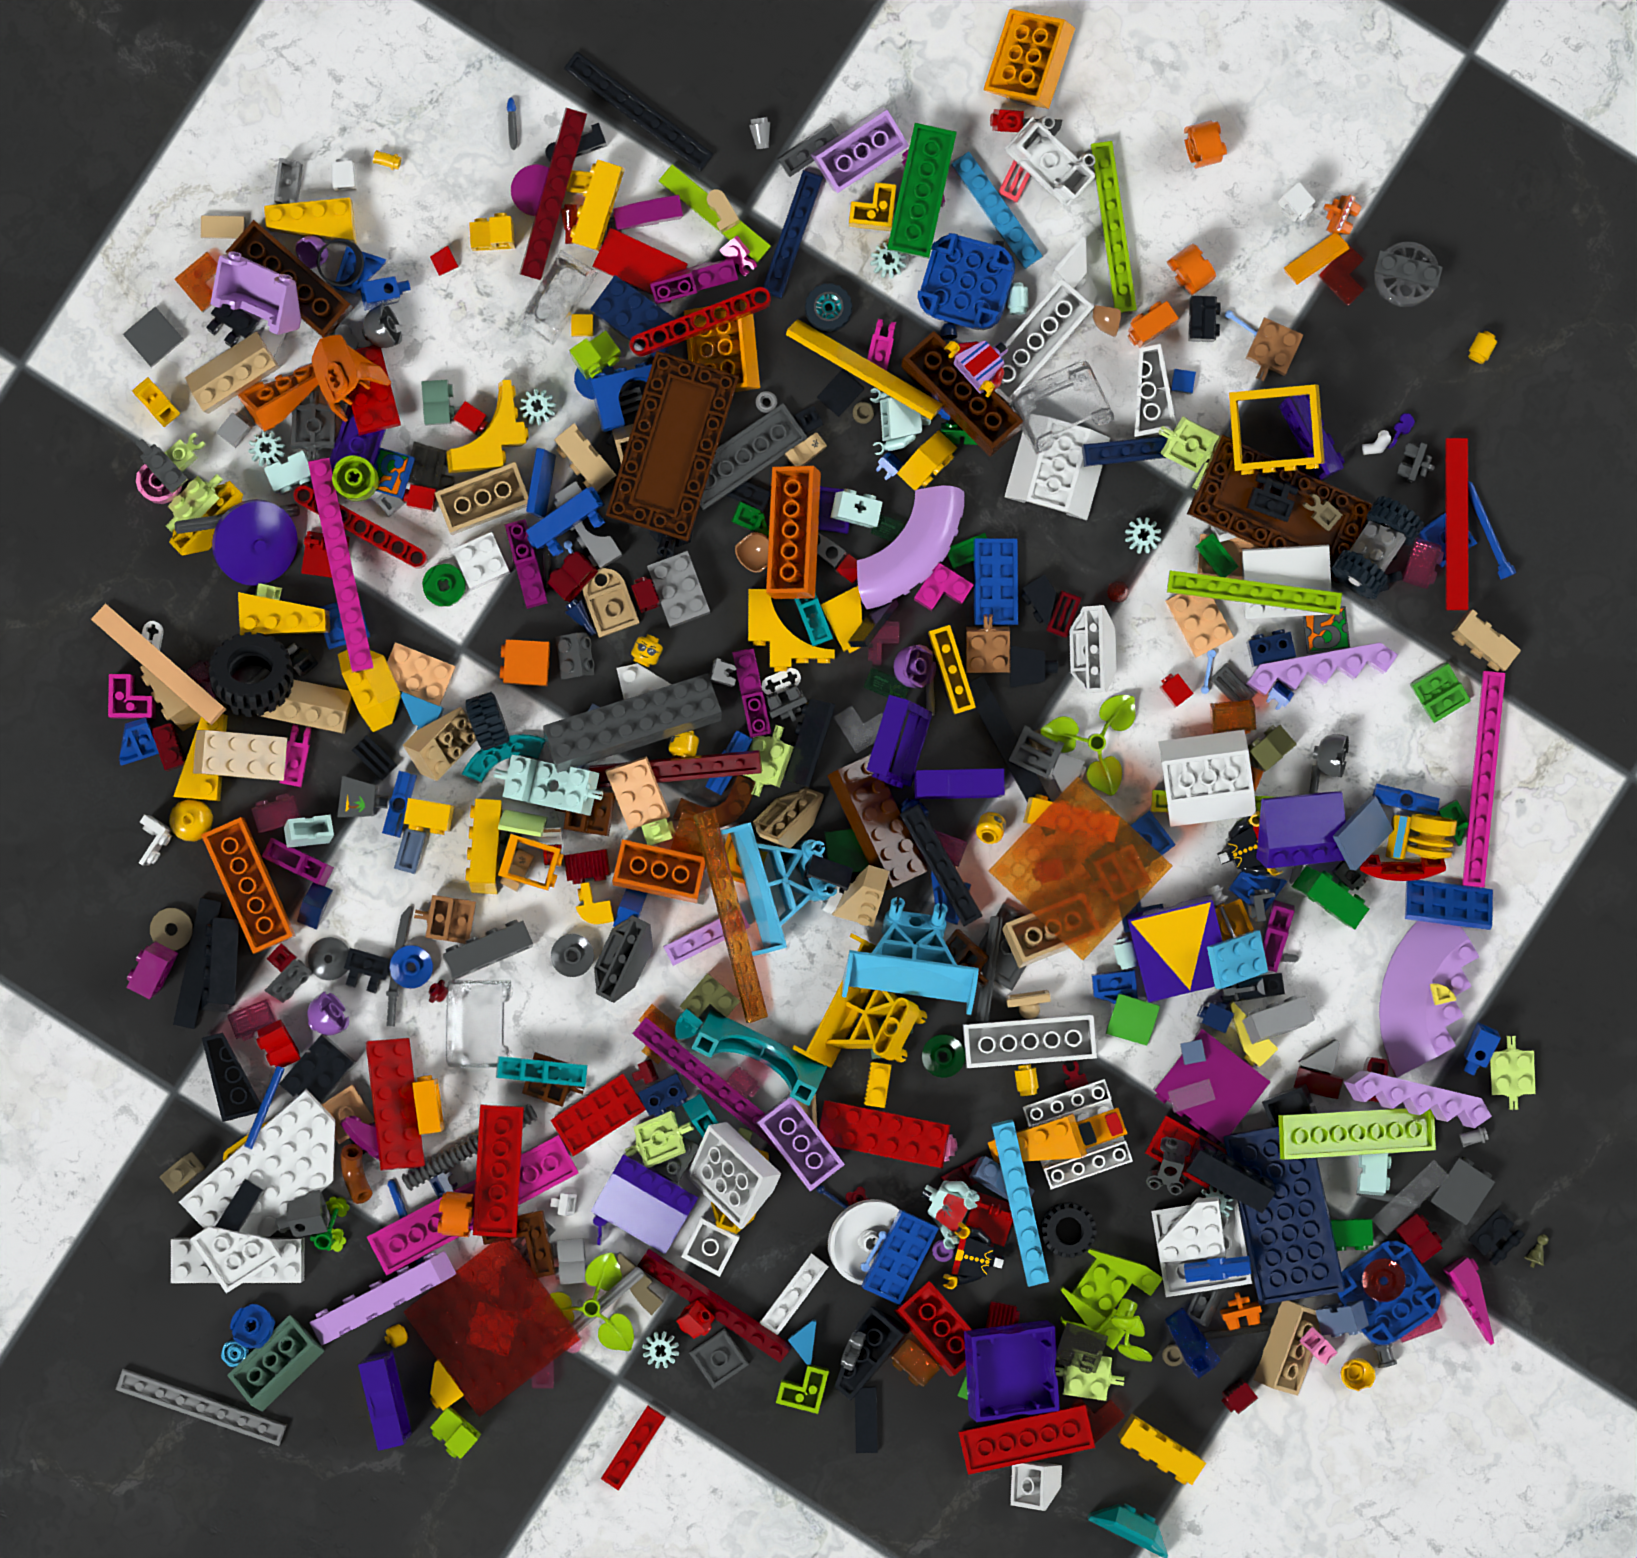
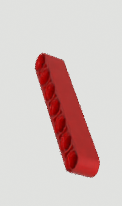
M757 287L633 336L629 343L630 348L636 356H646L656 352V350L659 351L766 309L771 303L770 293L763 287ZM759 293L767 296L764 303H757L755 301V297ZM744 301L747 306L745 310L737 311L735 309L736 303ZM724 309L726 316L723 319H717L715 317L717 310ZM698 317L706 319V324L703 327L695 325V320ZM676 326H686L685 333L677 335L675 333ZM664 333L666 334V339L662 343H657L654 340L656 334ZM640 340L646 343L645 348L641 351L635 350V343Z
M305 485L297 487L294 491L295 501L304 508L319 515L314 490ZM302 491H309L310 497L307 501H300L299 495ZM339 504L340 512L344 511L348 516L346 521L343 522L344 530L413 568L421 569L425 567L428 562V556L422 549ZM359 522L366 523V530L362 533L356 532L355 527ZM378 532L385 534V540L382 543H376L374 540ZM401 542L404 545V550L398 554L394 553L393 546ZM415 553L423 555V560L419 564L412 562V556Z

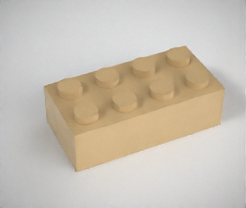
M516 462L435 492L451 535L527 507L529 496Z
M196 730L193 773L284 781L287 738Z
M1085 893L1010 921L1002 928L1019 968L1095 939L1102 932Z

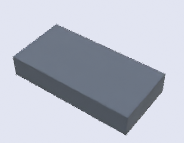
M405 827L394 869L412 874L416 873L426 832L411 830Z

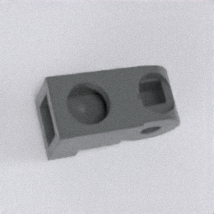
M818 533L817 555L836 570L848 554L830 539Z

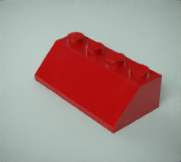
M928 1281L893 1311L949 1376H955L966 1366L964 1331L972 1329L934 1285Z

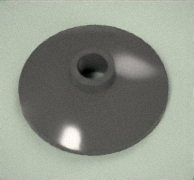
M568 934L560 937L554 943L551 950V961L554 968L560 974L567 977L583 975L590 969L594 960L592 945L586 938L577 934ZM571 951H574L577 954V957L574 960L569 958V953Z
M327 937L318 940L313 944L308 954V964L311 971L323 980H336L342 977L348 971L344 969L349 948L337 938ZM326 955L332 956L331 963L325 961Z

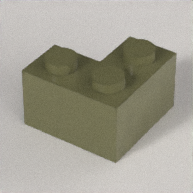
M1272 725L1263 732L1266 735L1263 739L1256 738L1248 745L1249 758L1258 769L1264 772L1297 745L1281 725L1277 727Z
M707 973L679 1007L684 1011L688 1009L698 1018L711 1004L727 1018L741 1000Z

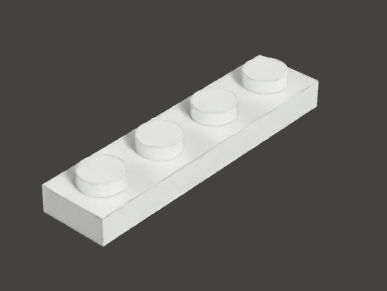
M811 1253L760 1321V1324L778 1335L829 1266Z

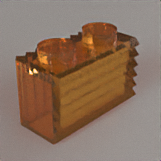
M1252 699L1210 703L1211 729L1213 734L1244 730L1245 734H1248L1251 730H1256L1255 704Z
M909 1337L891 1355V1358L894 1360L892 1365L900 1372L904 1369L909 1374L907 1378L915 1386L920 1384L924 1387L941 1368Z

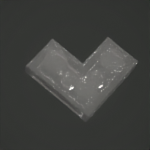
M853 706L836 715L834 719L857 754L875 743L883 714L880 713L863 724Z

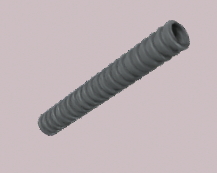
M526 1104L524 1108L523 1128L526 1127L527 1123L530 1125L532 1124L531 1121L538 1120L533 1107L529 1104ZM473 1134V1137H468L466 1141L462 1140L461 1144H455V1147H450L449 1151L444 1150L443 1154H437L438 1157H432L431 1161L426 1160L424 1167L414 1168L413 1171L409 1170L408 1174L403 1173L402 1180L408 1190H414L413 1187H419V1184H424L425 1180L430 1181L431 1177L437 1176L438 1173H443V1170L448 1171L450 1166L453 1168L456 1163L460 1164L461 1160L466 1161L468 1156L471 1158L473 1157L472 1154H477L478 1134Z

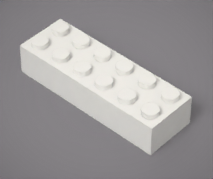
M1063 279L1057 283L1004 344L1008 349V352L1001 357L1005 362L1003 367L1004 376L1000 387L994 390V392L1008 406L1093 311L1094 306Z
M1092 1014L963 1024L966 1068L1097 1058L1094 1016Z
M266 1237L271 1239L282 1257L243 1283L303 1282L304 1237ZM190 1238L171 1239V1283H219Z

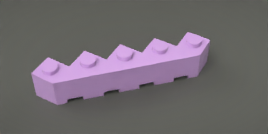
M1375 643L1261 664L1257 666L1246 682V685L1264 696L1276 679L1291 690H1295L1306 674L1324 685L1333 672L1338 669L1353 680L1358 676L1366 663L1384 674L1398 654L1382 643Z
M1362 1070L1344 1081L1355 1101L1366 1102L1373 1096H1376L1381 1107L1390 1109L1403 1102L1407 1111L1411 1114L1421 1115L1431 1109L1436 1120L1446 1122L1458 1115L1463 1126L1476 1128L1492 1117L1482 1098Z
M434 1251L423 1257L425 1261L411 1269L405 1266L396 1271L398 1276L384 1283L379 1280L369 1286L371 1290L358 1297H355L353 1294L343 1299L344 1304L330 1312L326 1308L315 1314L317 1319L309 1323L321 1346L456 1275L457 1273L446 1252L443 1251L436 1254Z

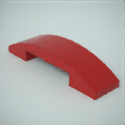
M1370 855L1359 868L1360 871L1370 876L1384 880L1412 881L1440 874L1446 871V864L1444 858L1429 859L1421 857L1420 862H1381L1379 855Z

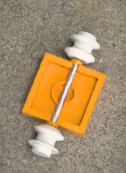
M1219 885L1208 888V893L1204 896L1212 895L1214 906L1218 905L1215 912L1222 940L1225 941L1253 931V926L1241 898L1224 905L1223 902L1228 898L1227 895H1223L1221 892L1224 887L1220 888Z

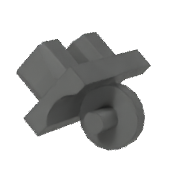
M1406 444L1403 454L1413 458L1412 464L1400 462L1397 474L1406 478V482L1412 483L1415 481L1419 468H1421L1419 474L1421 477H1425L1427 471H1434L1435 466L1430 464L1431 456L1426 455L1424 462H1422L1427 444Z
M795 683L784 688L788 696L781 700L777 692L766 696L767 708L771 717L774 718L780 715L782 720L791 717L792 721H796L794 714L802 711L800 705L807 702L802 690H799Z

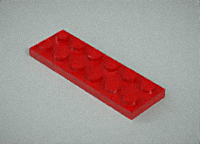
M410 1038L367 1041L366 1051L380 1169L385 1171L424 1167L422 1137L419 1134L412 1084L415 1082Z
M825 1100L819 1131L830 1146L943 1168L951 1125Z
M480 1105L473 1235L517 1237L524 1107Z
M1086 1404L958 1432L968 1475L1095 1448Z

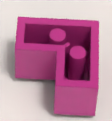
M938 563L932 570L933 573L925 580L914 597L916 602L930 611L934 609L943 593L962 605L974 584L941 563Z
M109 674V718L142 719L146 717V719H156V701L153 696H134V675Z

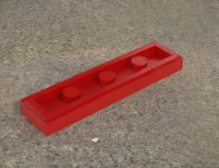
M647 1405L602 1475L601 1480L619 1491L666 1416Z

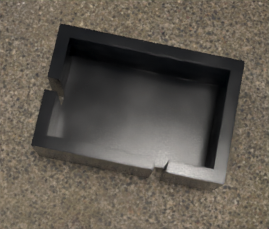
M322 1034L308 1049L311 1051V1054L309 1052L305 1053L279 1083L293 1097L300 1095L307 1089L320 1104L356 1063L352 1057L331 1039Z
M1306 1083L1262 1101L1272 1127L1279 1126L1278 1115L1318 1113L1315 1106H1310L1313 1100Z

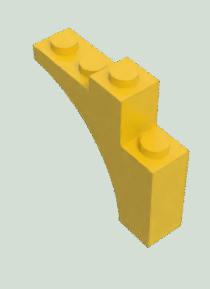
M502 380L498 383L496 410L485 431L471 443L446 452L449 473L501 468L504 466L503 463H506V454L502 447H515L526 444L529 432L524 422H516L515 420L518 419V410L516 406L514 407L513 398H515L516 392L515 386L511 384V380Z
M749 589L748 641L753 642V646H766V642H770V668H774V672H787V668H792V659H796V663H809V659H817V663L827 664L830 663V660H835L834 649L819 648L803 642L783 625L774 610L771 597L766 593V589Z

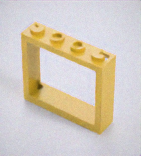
M1319 385L1229 392L1235 471H1241V475L1254 474V469H1263V473L1276 472L1277 467H1284V471L1297 470V466L1306 465V469L1319 468V464L1325 463ZM1310 395L1314 457L1243 464L1238 401Z

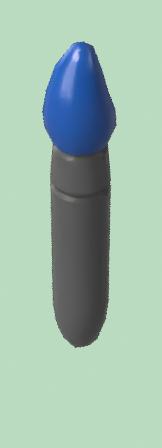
M510 97L507 102L509 144L511 149L515 150L518 141L516 105L513 98Z

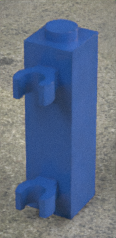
M594 487L586 488L527 529L526 532L529 535L527 539L533 547L540 549L548 546L553 557L558 556L564 550L556 539L587 517H589L594 528L603 525L605 521L597 510L605 504Z

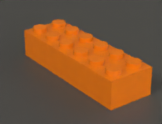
M815 466L772 467L766 593L773 599L815 598L821 472Z
M240 817L201 834L253 954H257L295 937V932L245 818Z

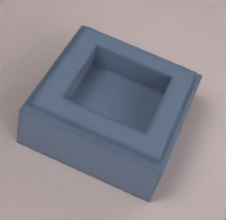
M1202 1039L1180 1043L1184 1065L1206 1061Z

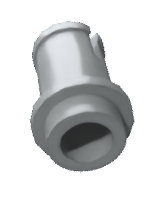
M1479 1126L1477 1130L1459 1134L1463 1147L1478 1142L1485 1143V1140H1489L1485 1127L1481 1128Z

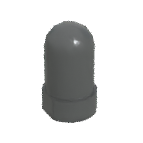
M1283 954V962H1297L1299 960V957L1295 954Z

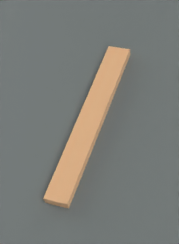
M106 603L93 616L91 620L210 725H213L226 710Z

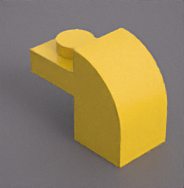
M149 377L132 390L135 396L147 407L163 427H166L181 414Z
M590 882L580 884L581 888L577 889L579 901H584V905L576 906L580 917L591 924L614 922L611 900L594 903Z

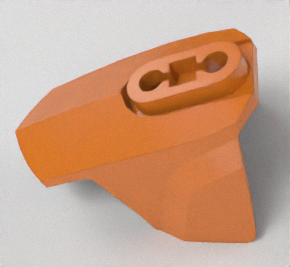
M331 335L319 339L311 359L316 379L330 409L344 422H347L348 418L339 402L343 400L349 405L353 404L346 396L355 389L357 383L369 390L370 381L387 386L391 384V381L380 366L373 364L348 346L342 335Z

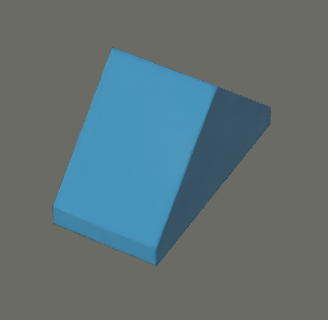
M815 1319L810 1320L788 1338L790 1344L807 1365H811L816 1329Z

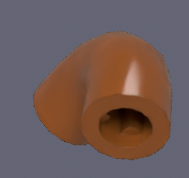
M348 1144L341 1151L342 1175L352 1201L356 1204H361L368 1201L372 1197L373 1192L365 1177L362 1148L356 1144Z

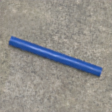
M277 1066L244 1145L248 1149H253L285 1070L280 1066Z

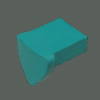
M686 1009L679 1015L676 1021L675 1039L685 1040L695 1036L700 1032L703 1022Z

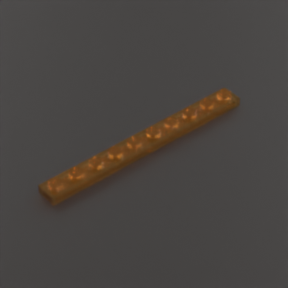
M709 809L693 814L745 1020L746 1023H752L768 1017L716 811L715 809Z

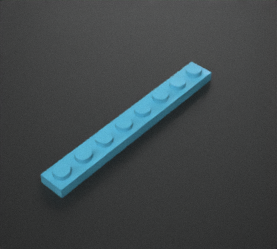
M1010 1119L991 1124L1027 1285L1030 1287L1049 1282L1014 1121Z

